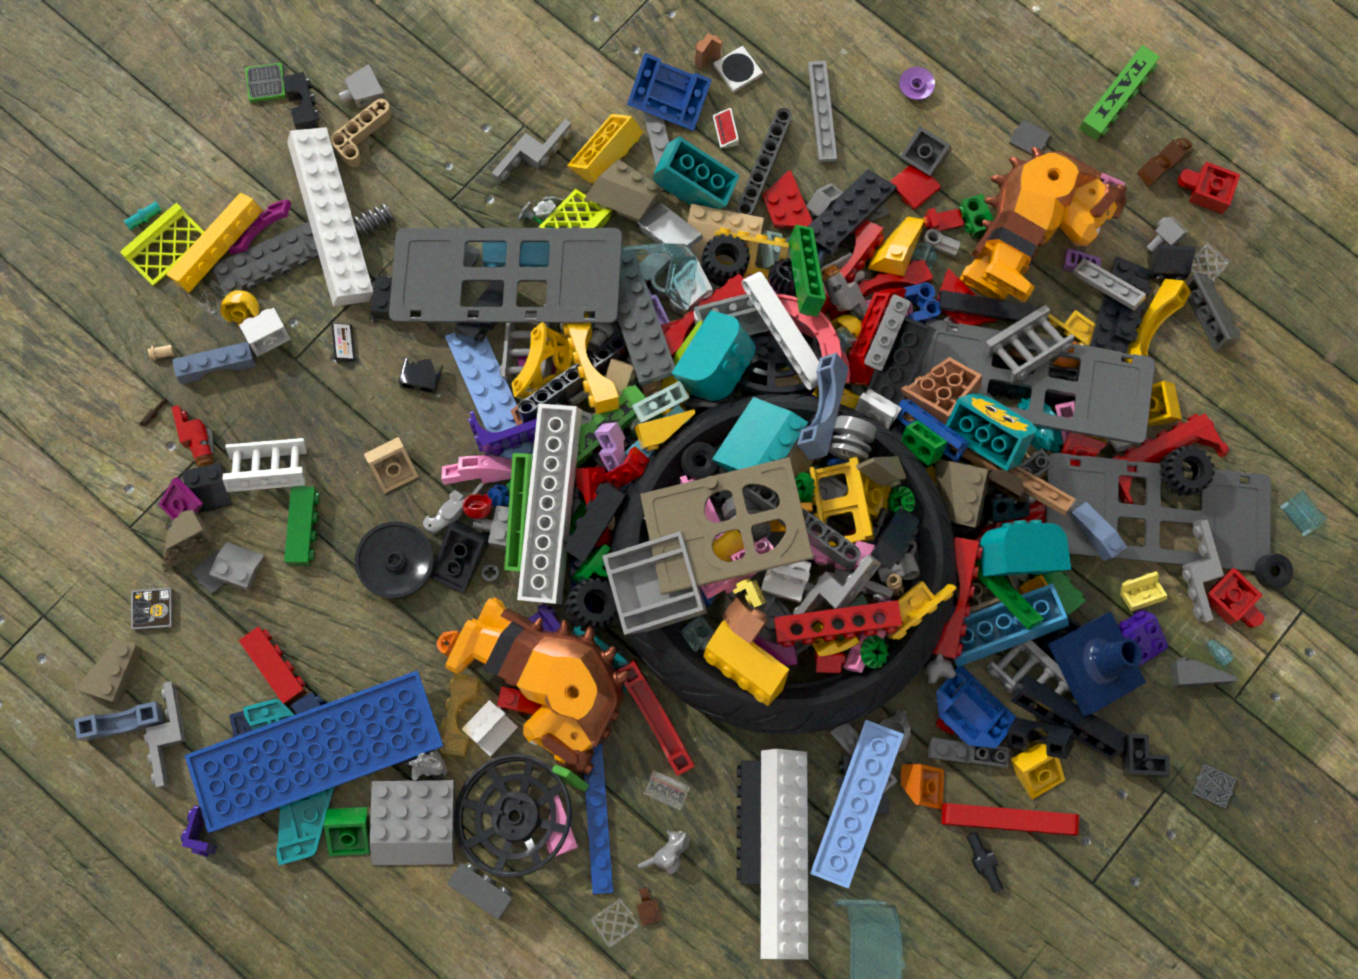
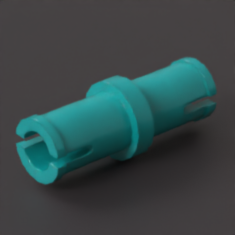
M154 201L144 209L137 210V213L124 220V223L131 231L143 222L147 223L148 219L162 212L158 203Z

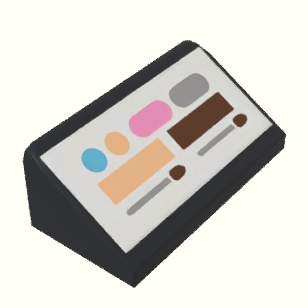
M332 323L336 362L355 361L352 324Z

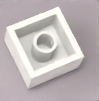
M274 308L263 310L260 315L248 318L239 325L257 357L291 340Z

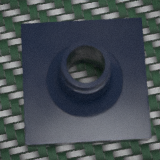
M1111 611L1048 643L1083 716L1097 712L1146 683L1138 667L1142 660V650L1133 639H1124Z

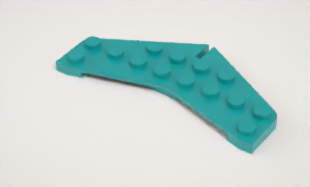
M278 699L243 707L245 718L252 730L294 715ZM335 787L280 807L277 844L279 866L309 858L316 854L324 828L326 810L330 807Z

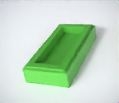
M556 764L554 765L553 773L559 775L570 786L586 792L589 787L587 783L570 770Z

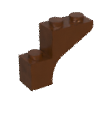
M1187 138L1172 140L1158 156L1152 157L1137 174L1148 186L1154 185L1165 173L1194 151L1192 148L1193 144Z

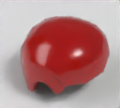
M479 494L470 495L463 502V510L470 518L483 519L492 510V499H489L487 494L483 496Z

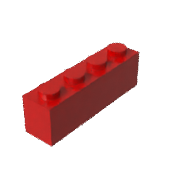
M258 626L238 641L281 702L288 706L306 693L303 688L306 684L300 676L296 678L292 671L295 669L289 660L286 662L281 656L284 653L277 644L274 646L271 643L272 636L267 629L262 630Z

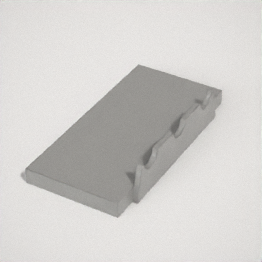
M662 203L655 206L639 222L636 221L637 226L644 234L677 258L703 238L699 231Z

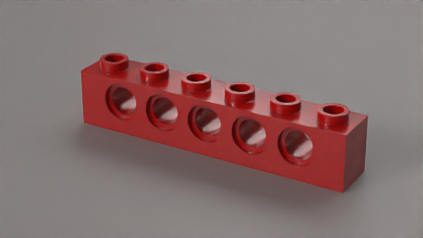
M897 600L774 617L777 645H782L785 648L795 646L794 643L803 642V645L815 643V640L823 639L824 642L835 641L836 637L844 636V639L856 638V634L865 633V636L877 635V631L884 630L886 633H895L902 627L899 601ZM880 614L885 618V622L877 624L873 617ZM856 617L862 618L864 625L861 627L855 626L853 619ZM835 620H840L843 622L844 627L837 630L832 626V623ZM814 623H820L823 626V630L817 633L812 630L811 626ZM793 626H800L803 632L800 635H794L791 632V628Z

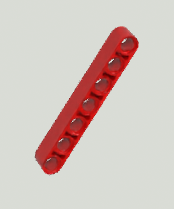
M950 803L942 804V825L1079 836L1078 814Z

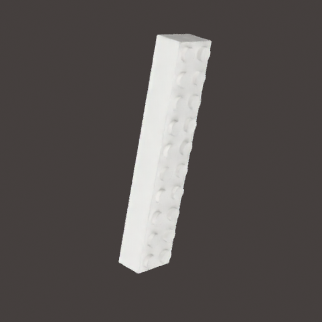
M327 127L290 131L287 144L333 307L369 302L374 291Z
M538 404L517 600L562 605L567 551L564 550L567 544L564 542L570 531L575 468L577 465L582 409L577 406Z
M785 749L761 751V959L808 960L807 752Z

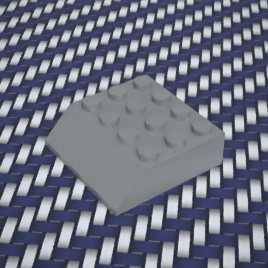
M681 531L603 555L624 635L651 631L707 613L700 586L696 584ZM678 537L681 548L653 557L652 545ZM683 553L693 588L661 595L655 561Z
M454 780L372 781L370 819L372 865L454 864L456 782Z

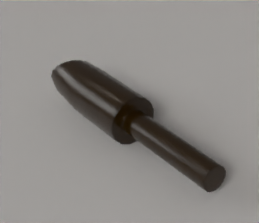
M165 397L154 409H151L144 416L140 426H146L157 415V411L167 401Z

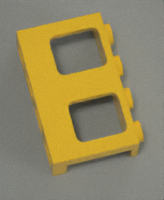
M720 227V230L715 231V236L720 237L721 234H725V236L732 234V237L736 238L737 236L746 243L745 247L749 248L750 262L743 277L744 279L748 275H753L757 272H761L767 281L769 279V269L758 268L755 265L759 243L780 246L778 261L780 259L786 260L789 243L784 238L775 237V240L767 239L768 236L763 234H757L756 237L749 236V232L738 230V233H733L731 229ZM719 256L716 257L717 260H718L720 263H722V264H725V265L734 264V263H731V262L721 261V260L719 259Z
M857 457L850 458V462L816 470L814 467H809L811 477L815 480L814 486L816 487L814 489L815 496L812 497L813 505L817 506L818 511L815 513V517L827 525V517L851 512L854 516L856 533L845 536V538L853 544L857 541L874 540L863 475L856 467V465L860 464ZM845 474L849 494L839 498L822 500L819 480L825 477ZM828 542L831 547H837L834 542Z

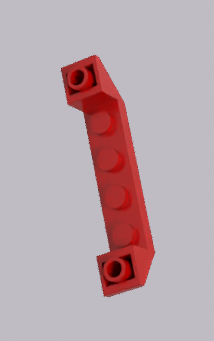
M888 288L874 293L862 321L860 333L856 337L848 355L850 382L852 384H869L874 368L865 365L864 361L892 296L895 294L904 298L907 291L905 288Z

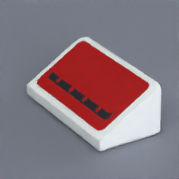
M729 108L713 115L720 149L738 146L739 139L732 109Z

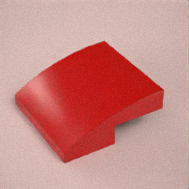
M909 165L889 181L897 186L896 193L902 197V201L914 210L941 189L940 184L932 176L925 174L913 165Z

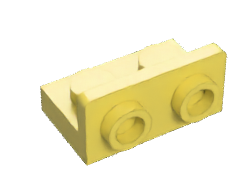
M748 578L736 584L737 588L733 590L734 594L746 589L745 597L749 605L753 604L755 608L766 603L757 580L751 581Z

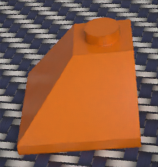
M902 764L900 773L901 786L913 802L919 806L942 810L944 769L923 764Z

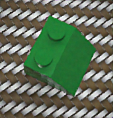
M368 807L327 809L324 829L329 856L370 854Z

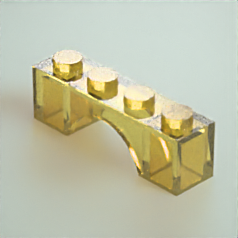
M454 674V679H450L449 690L452 691L450 698H447L445 710H448L447 718H443L441 727L444 730L443 738L441 737L444 747L439 748L442 755L466 758L469 737L459 730L457 716L464 704L477 699L479 677Z

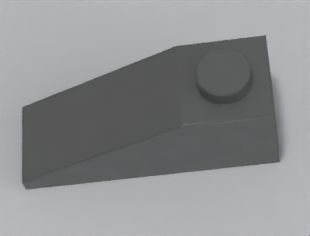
M1188 657L1177 658L1174 663L1170 664L1173 687L1232 684L1237 681L1236 676L1197 660H1189Z

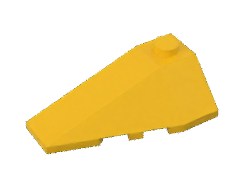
M907 217L874 252L868 269L904 276L924 227L923 219Z

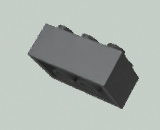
M461 863L447 885L496 919L502 920L515 900L511 897L513 893L503 886L500 889L496 887V881L486 874L483 877L478 874L480 870L470 863L466 865Z

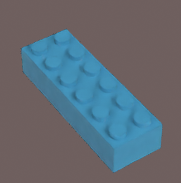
M1053 583L1021 595L1044 618L1040 625L1029 630L1021 624L1002 602L974 612L969 617H966L964 624L967 625L965 637L962 636L960 644H963L962 655L958 656L957 660H955L957 667L1069 626L1068 617Z

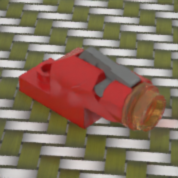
M179 405L171 407L180 443L184 448L189 447L198 468L212 465L214 460L213 431L206 428L199 419L189 421L187 411H183Z

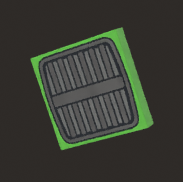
M281 63L245 68L250 103L286 98Z

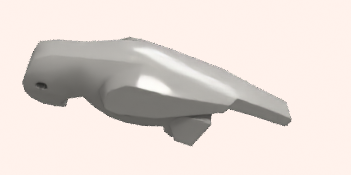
M482 482L471 495L480 493L484 487ZM456 490L450 493V500L442 505L435 518L427 516L424 519L423 526L425 530L434 535L448 528L450 524L459 521L465 514L463 510L465 497Z

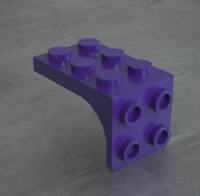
M474 411L470 412L471 418H468V421L475 435L479 451H484L485 456H497L504 453V450L510 448L517 449L524 443L529 441L534 443L537 419L504 431L489 432L478 424Z

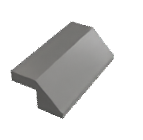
M747 294L694 307L695 326L699 321H704L710 310L735 317L749 336L770 331Z

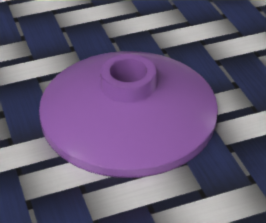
M911 67L902 73L899 87L906 97L913 100H923L932 94L935 88V80L928 70L921 67Z

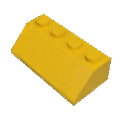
M611 114L569 162L567 167L587 182L594 184L597 178L614 162L628 154L629 149L639 141L640 136L644 132L632 116Z
M724 620L705 648L704 658L706 661L721 670L726 677L733 679L740 688L754 695L757 701L769 706L783 691L789 669L754 642L749 644L734 633Z

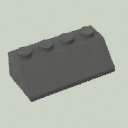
M1193 274L1186 283L1191 291L1188 301L1214 351L1217 352L1235 345L1241 339L1240 332L1234 326L1231 314L1226 311L1222 297L1216 292L1213 280L1209 278L1208 274Z

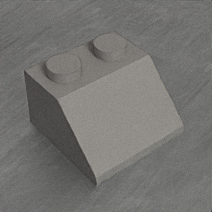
M227 542L217 555L209 575L212 579L250 592L264 555Z

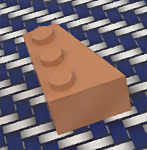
M736 596L722 615L730 629L749 644L757 638L769 621L764 611L758 607L753 609Z

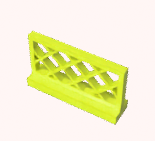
M575 189L539 228H546L547 226H554L555 228H559V226H567V228H572L571 226L602 228L610 220L613 209L607 207L605 210L599 207L600 204L592 201L590 203L585 202L584 198L586 195ZM577 197L580 200H582V202H575L574 198ZM565 207H572L573 211H566ZM577 207H584L586 211H578ZM589 207L595 208L599 211H590ZM556 217H563L565 221H557ZM568 217H576L577 221H569ZM580 217H588L589 221H582Z
M175 203L123 248L120 253L154 287L186 253H176V244H187L188 251L190 244L196 242L190 241V232H199L202 235L204 231ZM184 217L188 221V228H177V221ZM174 231V240H163V233ZM177 231H188L187 241L177 240ZM152 243H160V253L149 252V246ZM163 243L174 244L173 253H163ZM138 255H145L146 265H137L133 260ZM149 256H159V265H148ZM162 256H173V263L170 266L162 265ZM148 268L159 269V275L154 280L148 276Z

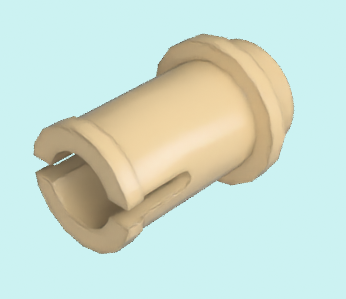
M171 344L161 347L151 346L148 349L150 360L157 361L159 358L174 356Z
M897 574L888 576L886 585L894 590V596H900L899 591L901 593L904 592L902 578Z

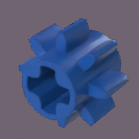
M495 485L494 488H490L487 495L489 499H492V507L496 508L497 505L508 506L510 493H507L508 488L506 486Z

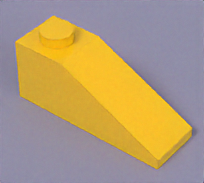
M695 410L638 424L635 430L641 450L647 449L649 452L659 449L658 445L667 440L695 414Z

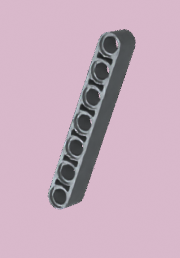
M780 108L775 113L738 203L737 213L747 210L749 212L747 215L753 216L790 126L792 114L787 108ZM773 133H779L780 136H775ZM767 148H772L774 151H768ZM765 163V164H767L768 166H767V167H763V166H761L760 164ZM754 179H760L761 182H755ZM752 194V195H754L755 197H754V198H750V197H748L747 195Z
M753 485L751 488L745 486L743 489L744 497L763 511L772 510L779 506L780 498L778 494L767 487ZM766 494L770 499H764L761 495ZM802 508L810 544L842 567L853 568L860 558V549ZM777 520V521H779L781 524H783L784 526H786L785 523H784V521H782V520ZM811 530H817L820 535L813 534ZM828 542H834L837 547H831ZM845 554H851L854 559H848Z

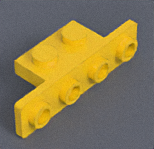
M1077 310L1072 313L1065 324L1049 313V323L1057 329L1059 326L1064 330L1063 334L1067 337L1073 334L1074 338L1080 341L1078 344L1089 345L1095 323Z
M923 581L917 583L898 599L902 627L898 629V632L887 634L888 638L899 640L904 637L909 627L918 625L926 613L930 614L938 608V603L952 597V592L956 587L948 584L936 595H933Z

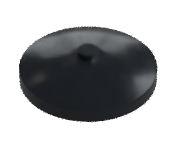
M386 522L372 528L361 539L355 553V569L360 581L371 593L385 599H402L415 594L427 583L434 567V553L429 540L422 531L405 522Z

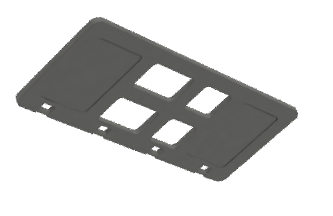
M617 228L399 229L395 240L389 317L394 322L422 323L543 322L612 324L618 318L622 233ZM468 242H506V265L504 267H464L466 244ZM549 242V265L547 267H520L522 243ZM466 281L504 282L503 305L501 307H462L463 283ZM520 282H547L546 305L544 307H518V284ZM412 312H421V317H411ZM469 312H479V317H469ZM527 312H537V318H526ZM585 313H595V318H585Z
M938 319L926 321L925 325L935 328L936 332L916 378L919 376L923 377L933 367L950 357L982 375V387L977 392L978 394L986 396L988 382L990 381L1011 384L1009 380L1012 370L993 367V354L987 356L983 351L986 341L1002 331L961 323L955 324ZM947 327L957 328L958 331L956 333L946 331ZM1022 335L1018 338L1028 351L1035 352L1037 356L1042 353L1028 335ZM1041 338L1049 348L1057 344L1055 340ZM1007 344V345L1004 346V347L1016 349V348L1013 346V344ZM1072 344L1071 349H1074L1073 353L1061 352L1056 356L1080 361L1077 382L1049 377L1050 360L1037 367L1033 374L1028 373L1021 381L1017 380L1011 384L1030 388L1031 398L1028 410L1007 408L1029 420L1037 427L1136 445L1142 444L1146 439L1155 362L1151 357ZM1121 358L1132 359V363L1121 362ZM1050 391L1074 396L1073 417L1067 418L1045 414L1043 412L1045 392Z
M1053 453L1049 456L1054 465L1047 469V483L1076 499L1075 504L1065 516L1046 506L1045 523L1057 524L1064 530L1068 539L1069 554L1100 557L1070 513L1085 502L1099 513L1116 532L1118 517L1142 519L1145 521L1144 547L1127 546L1126 549L1114 556V559L1185 565L1203 559L1199 552L1161 549L1159 546L1161 521L1193 524L1197 520H1208L1222 569L1231 570L1235 568L1240 571L1255 572L1257 561L1262 556L1270 554L1271 480L1265 474L1212 469L1215 471V475L1211 476L1213 481L1209 483L1206 489L1200 491V510L1196 511L1166 508L1160 505L1161 478H1163V475L1159 473V470H1162L1159 463ZM1070 460L1080 461L1079 467L1070 466ZM1127 466H1136V472H1127ZM1181 466L1183 475L1184 471L1193 472L1191 467ZM1119 476L1139 477L1146 480L1145 505L1126 504L1118 501ZM1240 477L1248 478V484L1240 483Z

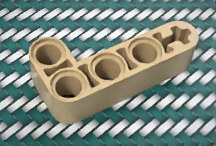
M385 99L374 101L331 136L330 140L333 150L349 167H357L361 163V156L357 145L391 118L392 114L388 101ZM355 154L354 157L349 158V155Z

